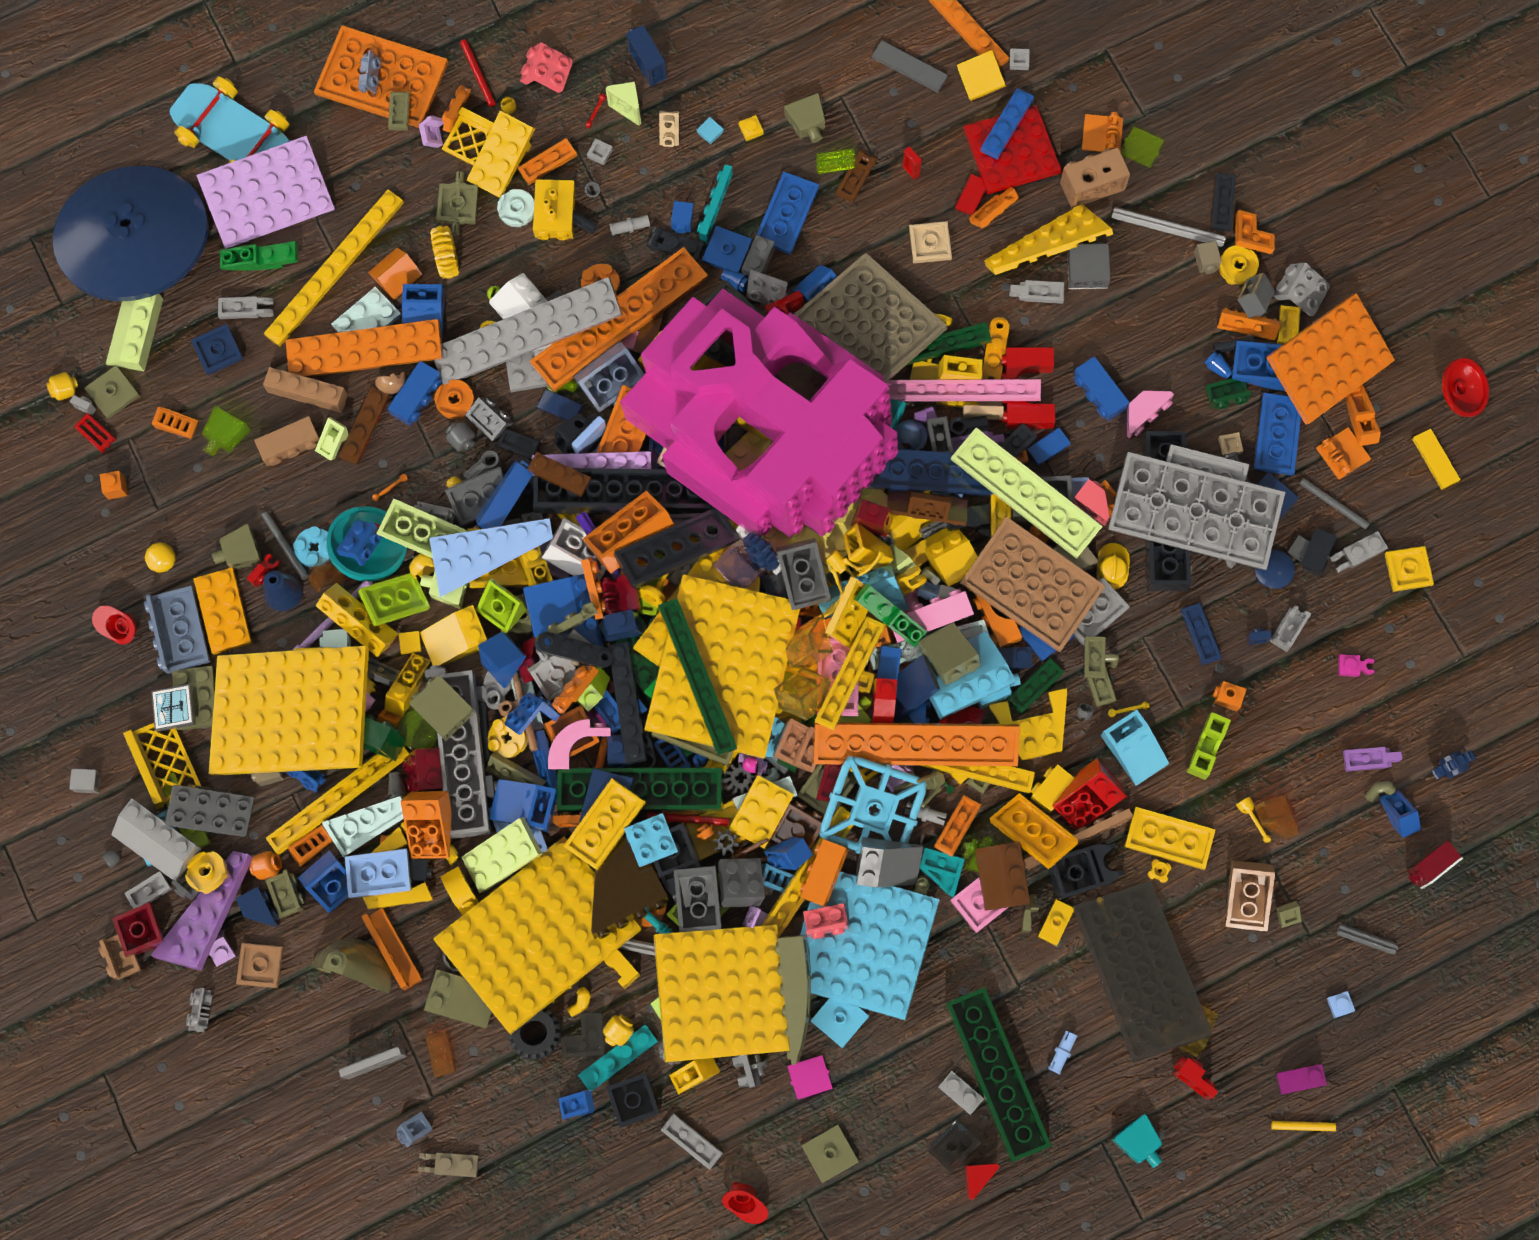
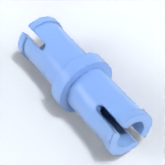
M1065 1030L1059 1047H1056L1054 1050L1056 1053L1048 1067L1049 1070L1061 1074L1067 1057L1070 1058L1071 1056L1070 1051L1078 1036Z

